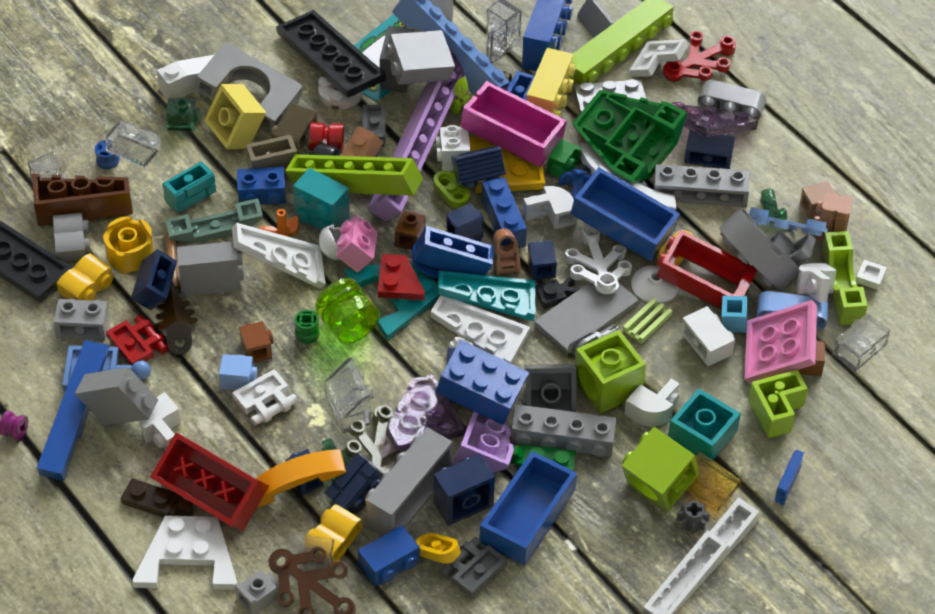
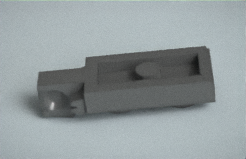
M363 105L362 128L376 134L383 142L381 147H384V143H386V105Z

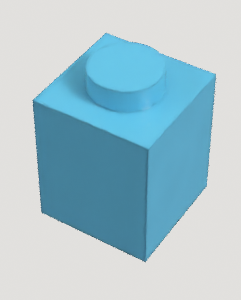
M723 296L722 325L727 331L747 333V296Z

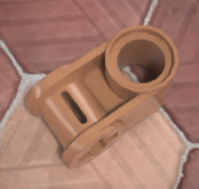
M499 229L493 236L495 275L500 277L501 274L507 273L521 274L518 242L510 230ZM503 239H511L508 245H500Z

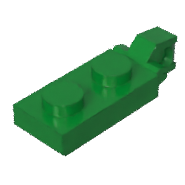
M533 445L513 446L514 451L510 463L516 464V467L520 468L531 451L572 471L574 470L576 455L574 450Z

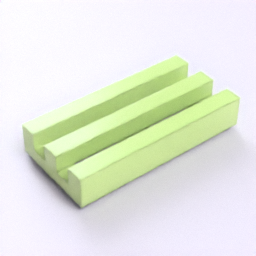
M653 298L623 326V332L643 344L672 316L673 310L670 308L666 310L664 304H657V300ZM659 313L662 314L641 335H638V333L644 327H647Z

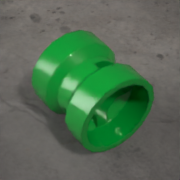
M312 310L299 311L294 318L296 339L304 344L313 343L320 335L319 317Z

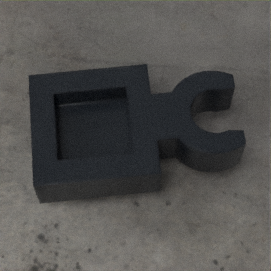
M571 277L561 284L555 279L536 285L535 294L543 309L558 305L566 299V296H571L580 287L570 288L575 286V280Z

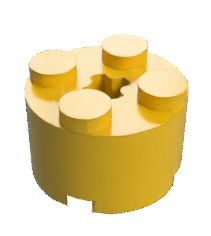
M127 216L115 219L109 223L103 235L107 261L121 274H129L132 271L139 270L142 260L154 252L151 228L142 219H139V221L132 220V217Z

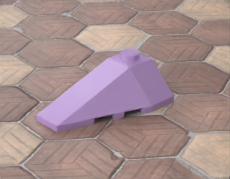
M473 411L452 466L460 463L467 457H474L480 454L492 473L507 469L514 451L513 444L510 443L511 429L508 428L507 419L504 425H501Z

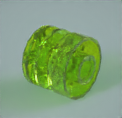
M351 278L340 279L330 284L322 291L315 303V312L329 326L330 331L339 342L343 344L355 343L372 332L380 319V310L366 296V293L359 284Z

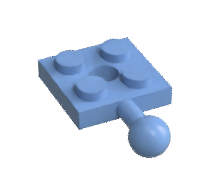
M69 345L62 384L63 391H66L82 346ZM109 348L102 371L129 367L140 380H145L150 376L151 368L147 362L137 361L132 366L118 365L119 348Z

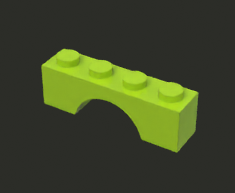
M849 231L825 232L821 252L824 263L836 270L832 297L839 326L864 324L868 305L863 287H858L855 281L853 246Z

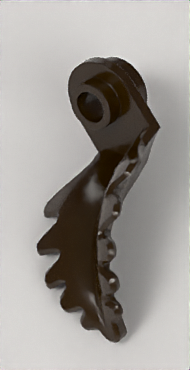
M171 282L167 299L163 301L164 304H159L157 307L164 312L155 316L163 321L156 323L155 327L165 329L167 345L170 351L174 354L182 355L191 349L190 325L197 322L198 318L189 317L195 313L194 309H185V307L190 305V302L188 300L182 301L185 298V294L178 293L180 287L175 286ZM177 338L184 339V345L182 347H178L175 345V340Z

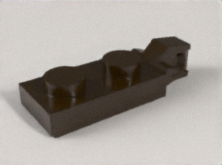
M131 478L121 496L122 504L162 518L175 515L192 516L194 512L193 503L185 500L179 494Z

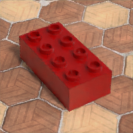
M177 432L150 475V478L241 531H244L269 488V485Z

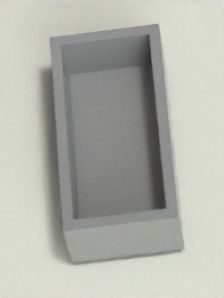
M428 427L421 434H417L414 437L410 448L399 455L395 466L383 474L380 484L375 489L372 488L365 498L369 529L383 536L401 525L404 528L407 527L434 494V473H437L444 467L452 466V441Z

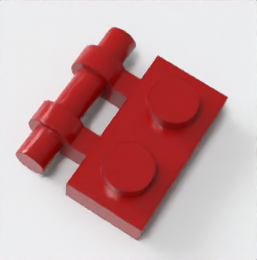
M142 315L135 317L134 322L136 324L133 326L126 320L106 331L109 341L114 347L119 348V353L131 366L137 361L147 362L154 358L152 349H157L161 354L166 353L169 349L165 344L164 337L161 334H157L153 329V324L148 319H144ZM140 335H146L147 339L143 340Z

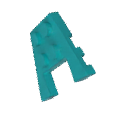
M409 260L425 291V301L388 298L397 312L377 320V326L387 341L395 337V333L398 330L406 328L409 325V321L415 316H420L427 311L440 297V295H437L438 287L433 279L423 274L414 265L412 260ZM381 264L365 266L358 273L352 268L344 269V276L354 290L374 282L379 284Z

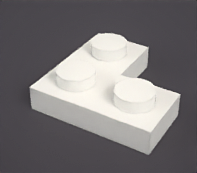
M685 39L647 42L629 70L632 77L652 76L660 62L679 61L688 47Z

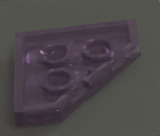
M681 102L672 103L687 112L688 115L684 127L704 137L757 130L758 121L749 117V114L745 112L723 111L713 107H697L685 105Z
M434 374L410 380L407 390L387 426L386 435L396 452L409 449L414 437L417 434H421L426 427L447 439L464 436L466 429L449 400L435 393L438 381Z

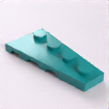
M439 271L437 295L534 321L535 280Z

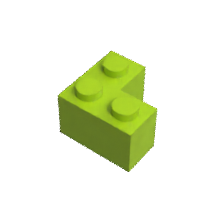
M798 369L751 382L748 400L768 439L792 432L795 417L793 409L804 407L808 388Z

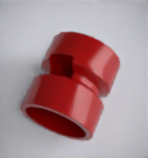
M311 122L309 150L323 143L338 147L342 153L344 146V124L330 123L327 127L325 123Z

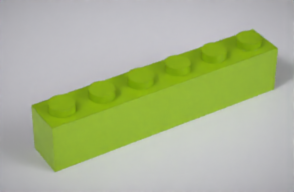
M644 0L573 53V64H576V68L571 78L575 81L574 84L594 83L597 78L609 72L617 63L624 61L633 51L640 49L649 39H653L661 30L668 28L673 21L674 7L664 0Z
M295 154L285 170L293 185L311 168L349 187V193L414 196L423 180L413 158Z

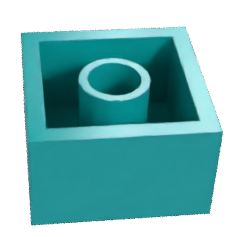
M311 168L293 185L295 216H298L300 221L306 222L321 231L334 224V227H340L344 221L350 219L349 187Z
M698 388L670 420L668 437L710 464L738 431L741 413Z

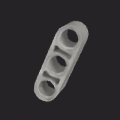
M707 80L703 84L697 101L699 106L706 110L749 121H757L761 118L767 99L762 92L716 80Z

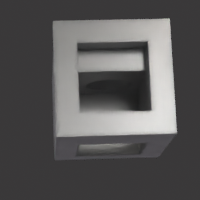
M260 570L240 584L238 582L235 584L236 599L250 614H257L277 600L278 582L272 574L268 573L265 575Z

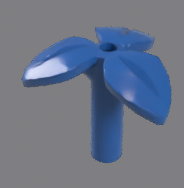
M571 169V172H566L559 178L558 185L573 183L571 196L574 199L581 190L582 184H586L591 175H587L588 172L584 170Z

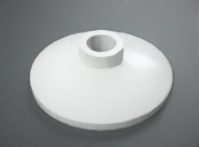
M657 265L645 266L636 271L631 280V288L635 296L643 302L648 303L655 298L657 304H664L676 297L679 288L656 276L660 268Z

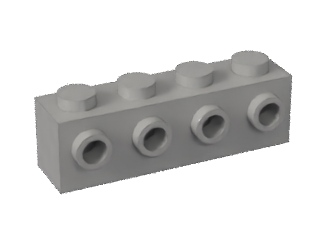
M656 164L654 190L675 195V201L680 203L747 207L749 171Z
M516 404L511 431V444L574 450L576 453L592 454L598 457H612L616 418Z

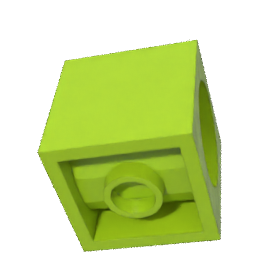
M620 330L576 349V383L599 414L625 403L640 384L644 386L646 364Z
M653 427L650 432H645L641 436L636 449L625 455L622 461V468L629 486L668 513L699 476V470L693 453L656 427Z

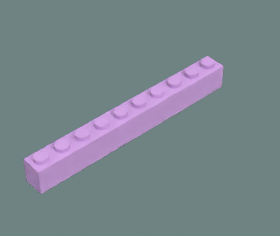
M450 48L449 51L455 64L450 80L426 83L391 157L413 158L419 171L422 169L455 97L454 87L457 81L465 75L459 60ZM374 194L367 209L384 222H387L402 212L409 196Z

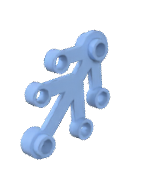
M750 208L749 215L758 224L769 226L770 221L775 222L774 227L796 231L797 227H802V232L822 236V232L828 231L826 229L827 222L808 219L807 224L768 217V210Z

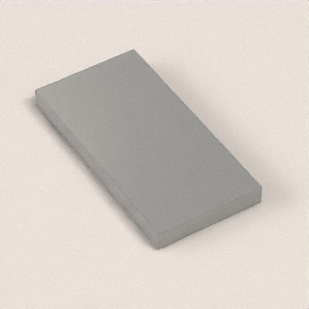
M589 282L535 320L534 326L565 354L569 355V344L591 331L600 332L635 308L638 305L639 299L620 283L615 293L605 295L595 289V284Z

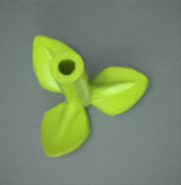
M465 77L460 78L454 87L453 92L458 99H453L449 108L450 112L454 115L459 114L462 105L465 107L474 96L472 93L467 94L469 88Z

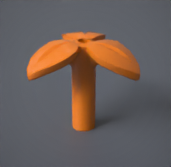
M278 209L276 211L277 229L273 226L259 227L261 230L288 237L297 233L299 218L294 216L286 221V211Z

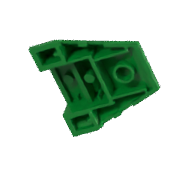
M599 90L572 125L614 174L634 184L650 179L655 173L656 164L661 165L675 148L688 114L669 102L648 101V98L640 97V99L627 97L626 94Z

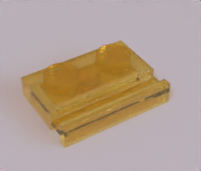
M699 452L695 457L699 476L687 490L719 512L721 506L729 500L741 485V480Z

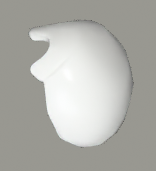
M334 224L321 230L319 246L327 258L339 261L340 259L336 257L340 227H334Z

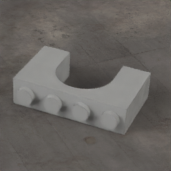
M225 42L197 75L194 90L214 101L221 84H229L236 80H250L257 83L264 89L267 95L260 104L266 114L259 128L271 134L273 126L278 125L281 121L283 112L289 109L291 103L297 104L300 100L303 86L294 79H290L276 69L260 62L257 58L244 53L238 47Z

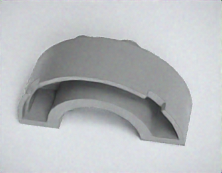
M739 207L720 227V235L724 238L723 241L732 250L736 248L739 251L736 255L746 265L750 262L763 274L761 279L770 288L775 285L782 291L798 275V265L759 228L760 225L755 223V220L744 209Z

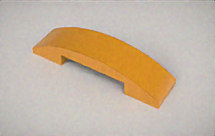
M326 450L302 455L278 464L259 475L257 479L269 485V488L257 509L275 502L276 494L319 477L322 482L346 473L341 450Z

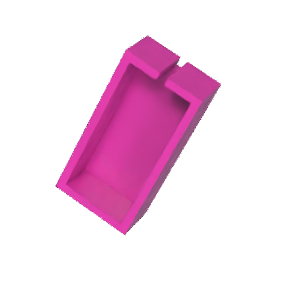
M486 81L477 91L476 97L473 96L463 108L461 128L541 167L558 142L563 139L567 120Z

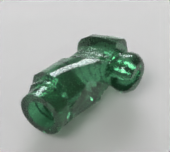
M764 189L761 192L760 203L764 210L769 211L768 217L786 220L787 211L785 208L778 209L775 191L773 189Z

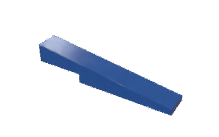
M88 340L84 341L37 465V471L40 476L65 481L77 440L82 436L90 411L75 395V392L85 374L101 372L103 370L110 348L109 345Z

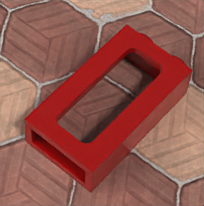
M681 229L676 238L671 236L665 248L669 250L668 253L662 252L656 264L660 267L656 275L657 277L722 309L723 296H744L757 272L754 266L746 265L731 254ZM678 257H683L734 283L737 286L734 295L674 265L675 260Z

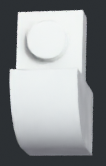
M544 186L543 194L524 198L523 215L526 221L549 216L554 229L577 224V218L570 214L574 199L569 192L560 187Z
M807 263L799 267L796 292L798 294H808L818 302H827L828 294H833L836 270L826 263Z
M670 379L658 394L640 384L626 400L624 415L636 423L647 427H658L668 423L672 419L673 407L677 404L680 397L678 394L679 383Z
M163 393L157 397L159 400L148 420H141V427L146 443L154 440L160 449L163 447L166 450L174 436L171 429L181 424L179 408L166 393Z

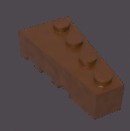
M32 174L34 208L38 226L52 225L53 215L82 213L83 220L133 214L128 177L98 176L95 180L81 175H76L75 179L62 178V175L52 174L51 178H41V174Z

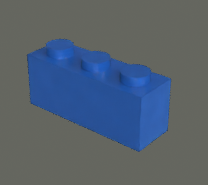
M505 177L482 181L481 201L494 231L496 232L502 228L508 229L515 236L518 248L526 247L527 228ZM503 239L500 245H508L511 239Z
M426 226L416 242L414 261L449 272L486 275L493 264L494 246Z

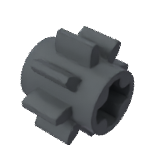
M692 500L687 504H681V510L677 512L676 520L682 521V530L686 529L694 534L699 529L705 530L710 513L704 512L705 504Z

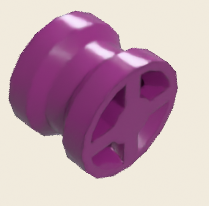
M6 411L0 420V435H11L15 440H21L28 428V417L24 415L16 416L13 412Z

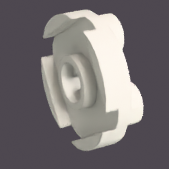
M324 76L320 77L318 96L324 105L332 108L331 105L339 106V109H348L360 102L363 91L347 98Z

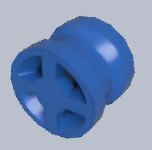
M103 140L96 144L97 165L102 169L115 168L120 160L117 144L111 140Z

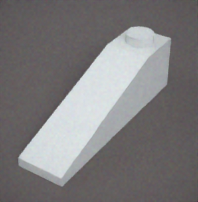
M214 55L176 61L158 69L159 90L170 103L195 92L197 75Z

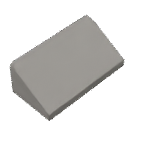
M586 0L577 15L593 37H596L614 23L597 0Z

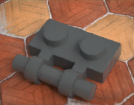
M474 537L470 542L466 541L460 546L461 553L452 563L444 564L438 570L444 578L450 573H456L452 577V583L470 598L475 596L507 566V559L491 546L487 545L480 551L478 548L482 545V542L477 537ZM467 558H472L466 565L462 564Z

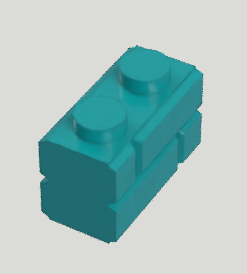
M199 162L162 183L164 200L177 214L216 192L215 175L203 162Z

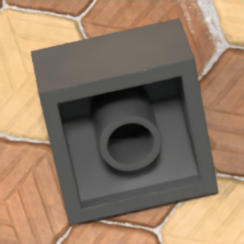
M574 364L524 365V370L529 372L524 383L525 406L577 412L576 367Z

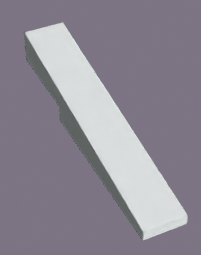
M738 497L712 530H707L674 569L645 604L644 610L649 614H675L759 521L760 511Z

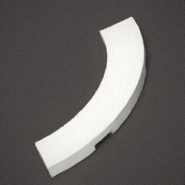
M580 142L579 147H582L580 158L582 163L590 168L591 175L600 167L676 211L675 195L659 192L639 183L633 184L614 174L589 144Z

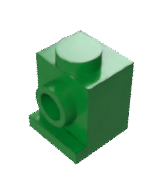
M561 139L548 156L547 173L560 178L564 173L571 172V169H574L576 165L579 166L581 162L582 147Z

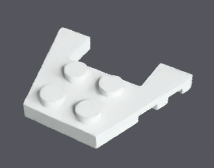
M165 516L133 578V588H158L160 565L214 566L213 589L235 590V584H237L217 517Z

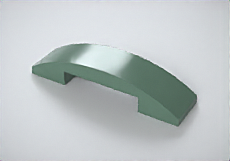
M259 199L235 203L236 210L190 220L189 214L165 219L170 240L183 242L206 241L232 235V227L236 223L251 227L263 219Z

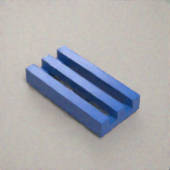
M797 449L793 452L777 487L776 503L785 504L801 469L805 452Z

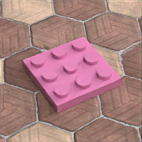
M813 300L747 320L744 379L748 384H751L753 381L815 365L817 305Z

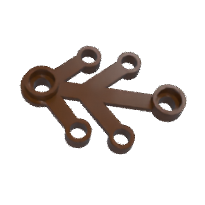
M317 546L312 548L310 552L292 554L289 550L282 548L275 550L270 555L269 567L278 575L280 592L277 595V600L282 606L289 607L295 601L293 593L290 592V574L298 581L301 606L298 614H302L306 609L311 610V614H315L311 604L310 590L332 605L335 614L356 613V605L350 598H339L317 581L329 578H345L348 569L342 562H335L331 567L303 571L296 566L309 562L316 564L324 563L327 559V553L322 547ZM317 551H322V557L318 560L314 559V554ZM285 557V564L278 566V559ZM338 566L343 567V572L340 575L335 574V569ZM289 594L290 600L286 603H283V595ZM347 603V611L340 612V605Z

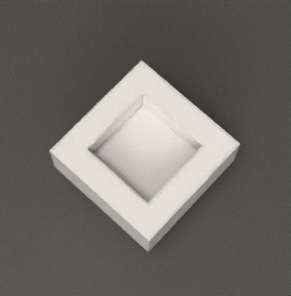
M863 260L856 277V283L879 290L887 267Z

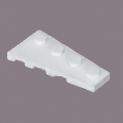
M236 223L232 227L234 248L319 289H322L326 284L322 252L319 245Z
M441 295L431 310L432 319L460 337L472 342L477 348L513 364L530 334L529 326Z

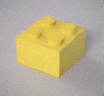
M221 84L204 121L226 149H246V144L252 143L266 112L243 84Z

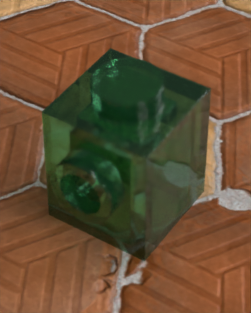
M168 98L166 109L167 129L195 131L196 122H200L201 110L196 107V99Z

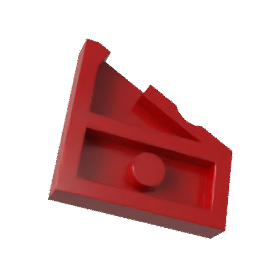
M382 254L378 284L379 298L425 301V291L406 255Z

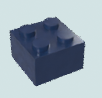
M478 454L474 457H467L458 464L444 467L437 473H434L433 503L448 526L494 506L495 476L482 456Z

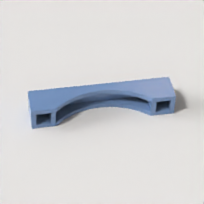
M400 0L392 10V13L406 27L417 28L423 31H443L448 47L456 55L464 70L469 91L475 97L477 91L486 81L504 90L510 83L505 78V74L501 70L496 69L490 63L489 58L485 54L480 53L474 46V43L458 30V27L443 15L442 10L434 6L429 0Z

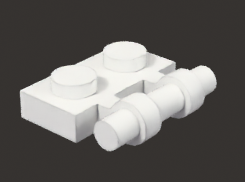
M275 369L232 392L233 399L246 415L254 410L258 413L250 418L254 426L262 422L267 423L271 421L273 416L280 412L285 413L289 411L292 405L298 403L295 394L288 397L284 396L289 391L288 384ZM272 400L276 401V404L266 408L265 404Z

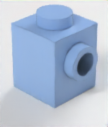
M223 354L219 371L220 389L237 390L257 379L258 369L253 366V357Z

